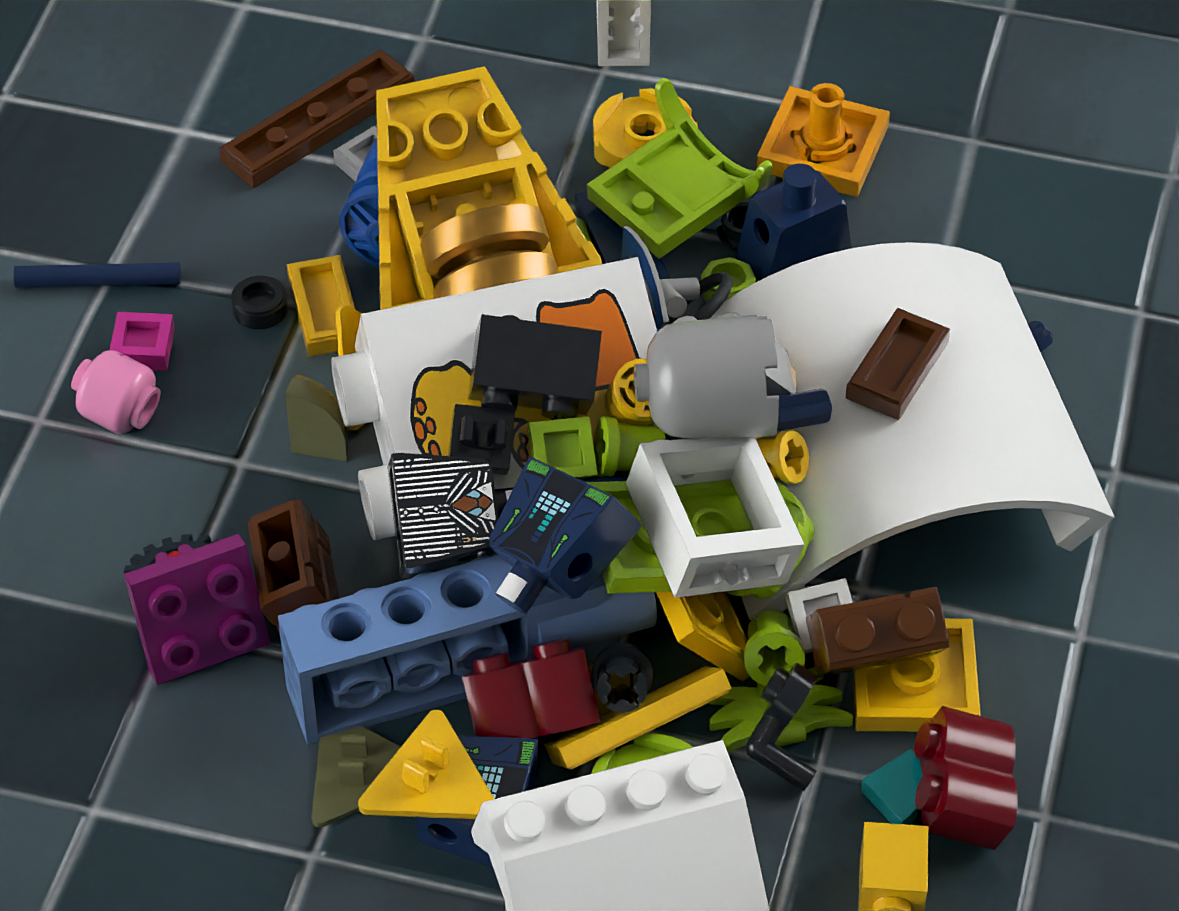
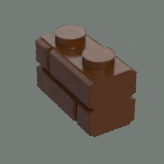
M301 499L289 500L251 517V520L248 521L260 610L273 625L277 626L279 633V615L293 612L305 605H318L339 599L333 560L330 557L329 535L317 520H313V514Z
M937 587L911 591L905 596L901 593L817 609L806 617L818 678L933 656L950 647Z

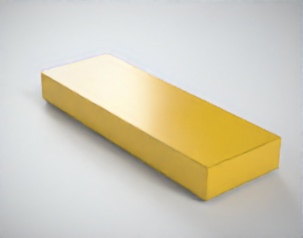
M704 666L648 693L642 704L639 702V707L633 711L625 713L611 711L600 717L601 722L576 728L545 743L544 746L552 764L572 770L729 693V690L732 688L724 669Z

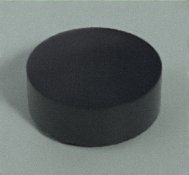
M252 276L239 282L232 291L233 315L241 325L247 328L266 329L280 323L287 314L286 289L275 278Z

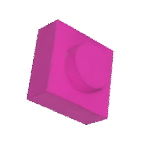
M117 312L110 350L118 351L148 366L151 370L167 371L175 331L173 314Z

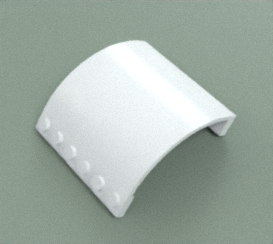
M906 242L856 247L822 255L767 276L726 300L710 318L713 319L727 312H736L740 316H767V319L772 320L775 341L788 351L789 362L796 370V392L822 388L828 392L832 403L831 418L827 423L789 429L799 432L804 438L808 447L809 468L802 482L786 484L780 479L775 481L784 485L802 503L807 517L813 522L815 527L814 537L808 544L800 564L791 574L788 583L783 584L775 595L766 599H758L753 595L741 596L750 620L756 619V615L767 610L783 612L788 608L785 599L788 592L806 588V583L844 558L878 541L930 522L987 510L1013 508L1041 509L1056 545L1071 552L1115 518L1004 270L997 261L962 248L932 243ZM897 308L950 328L948 344L899 420L845 398L847 383Z

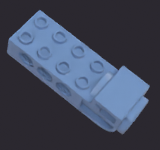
M498 554L493 556L484 555L468 563L436 572H423L411 579L379 588L362 589L350 596L318 605H305L293 612L279 615L278 622L286 688L307 745L318 742L324 736L359 726L367 728L467 699L462 677L464 673L474 671L472 660L480 657L508 652L511 662L535 656L532 647L534 645L556 639L569 638L571 648L584 645L587 662H594L597 655L604 648L620 643L623 635L648 629L656 625L657 607L655 593L608 594L601 573L580 598L573 600L545 586L528 613L523 614L495 595L512 569V566Z

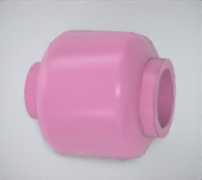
M115 350L104 351L93 361L85 359L77 368L71 382V388L77 391L76 409L79 414L117 434L127 433L134 427L142 429L153 416L161 396L160 389L155 387L156 377L153 371L148 366Z

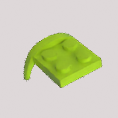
M667 78L660 79L655 85V97L667 130L587 183L588 199L622 228L623 226H629L638 234L648 250L659 259L764 187L770 179L773 167L772 163L766 160L758 166L756 171L739 166L723 155L694 124L679 100L673 83Z

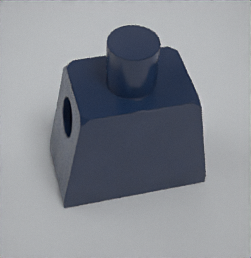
M806 164L790 165L784 171L783 182L756 193L750 199L736 259L750 265L756 282L795 264L822 255L851 249L847 206L844 199L819 171Z

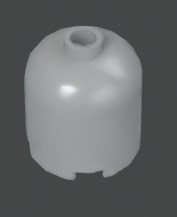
M749 315L683 321L666 325L654 335L649 343L646 364L634 365L636 401H648L652 420L661 431L671 437L757 438L775 436L778 427L779 395L767 396L765 371L768 368H778L772 320L767 319V316Z

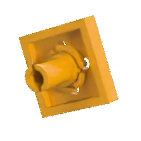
M830 83L818 84L812 88V91L789 86L757 154L756 169L761 163L769 160L773 165L771 175L783 178L785 169L790 165L806 164L819 171L837 192L858 197L888 129L890 111L844 100L843 90L839 86Z

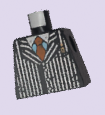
M412 453L391 454L387 469L401 580L411 579L423 572H436L468 563L484 555L496 554L489 546V537L514 487L495 489L490 460Z

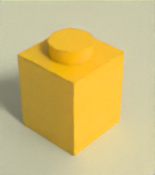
M864 822L860 851L858 911H925L928 892V826Z

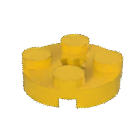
M639 89V97H629L624 100L623 92L608 98L597 109L593 119L594 158L598 163L611 168L667 130L658 108L655 89ZM678 97L684 109L686 110V112L698 128L697 122H695L692 118V109L686 101ZM647 129L654 131V135L652 136H640L635 134H643L647 131Z

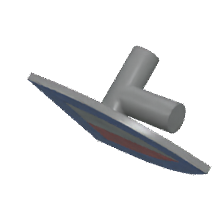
M623 226L621 260L638 257L658 332L668 325V315L678 318L686 312V300H697L699 298L700 284L696 277L659 279L655 263L647 246L629 226Z

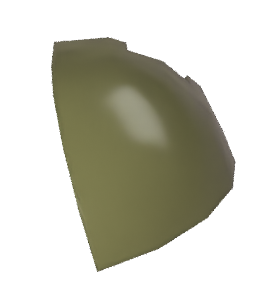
M296 374L291 379L285 392L291 452L347 462V427L344 424L339 404L334 394L321 383Z

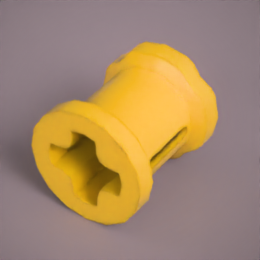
M787 430L780 432L775 438L760 440L755 438L774 480L780 479L786 484H796L803 481L809 468V453L806 442L799 432Z

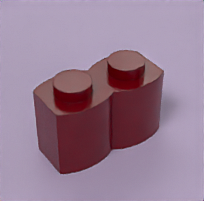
M561 638L532 646L535 656L511 662L508 652L496 653L472 660L474 671L464 673L462 679L476 736L531 739L601 722L584 645L571 648L569 638Z
M942 706L930 722L926 721L921 725L916 736L914 752L915 756L921 759L923 775L916 790V808L921 810L923 826H928V833L995 850L1015 827L1017 816V787L1012 775L1015 763V736L1013 728L1008 723Z

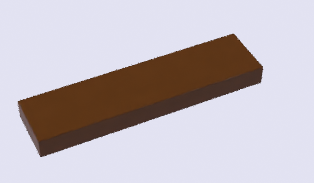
M380 49L219 147L220 161L254 189L375 114L377 90L415 82L414 75Z

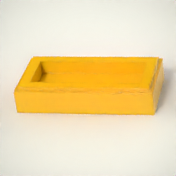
M341 255L287 264L288 279L308 357L337 352L336 309L344 305L355 309Z

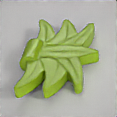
M815 667L808 669L817 675ZM817 677L815 683L822 680L823 677ZM757 682V687H731L732 689L729 690V693L709 702L713 705H724L709 719V730L716 731L732 728L721 739L728 753L746 745L748 738L764 715V711L769 703L760 698V695L765 685ZM814 683L801 707L784 728L775 744L780 747L806 741V733L819 728L852 726L853 715L851 713L827 706L842 701V690Z

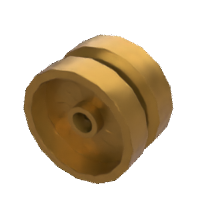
M502 204L477 209L453 217L435 226L425 234L420 244L427 272L433 278L441 279L436 284L433 292L435 299L559 273L555 259L550 254L542 253L550 239L542 212L538 207L532 205Z

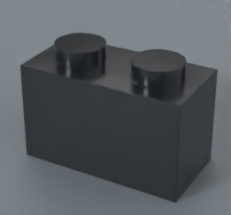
M482 314L475 335L468 399L482 401L481 407L517 411V407L521 406L541 409L542 416L553 420L576 418L577 414L587 415L595 397L602 331Z

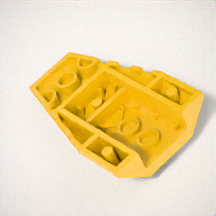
M485 66L376 91L380 310L435 299L433 292L436 284L441 279L433 278L427 272L420 247L423 236L435 226L453 217L481 208L502 204H527L538 207L543 214L550 239L542 253L550 254L555 259L559 273L602 264L601 257L592 242H587L576 224V216L566 199H561L547 176V168L537 152L532 151L521 133V125Z

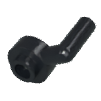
M796 662L789 672L779 666L762 691L760 698L769 704L764 711V715L748 738L745 750L750 758L804 792L817 770L775 744L784 728L801 707L818 675Z

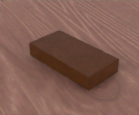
M897 308L847 383L845 398L899 420L948 344L950 328Z

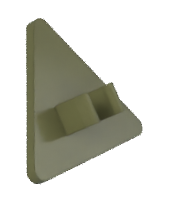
M363 726L320 737L311 816L313 825L324 827L358 812L359 798L401 746Z

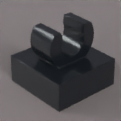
M455 404L452 414L448 456L488 459L491 461L493 473L507 475L510 468L515 411Z

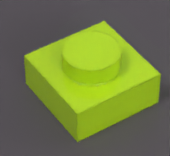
M589 416L529 423L527 432L531 457L577 479H589L598 476Z

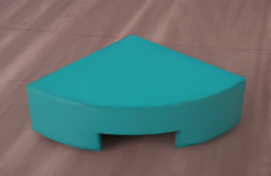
M909 749L862 779L861 792L891 824L911 825L918 815L919 810L915 805V795L919 781L923 776L919 759Z

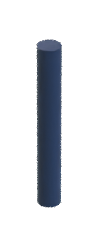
M180 262L14 266L15 288L181 284Z

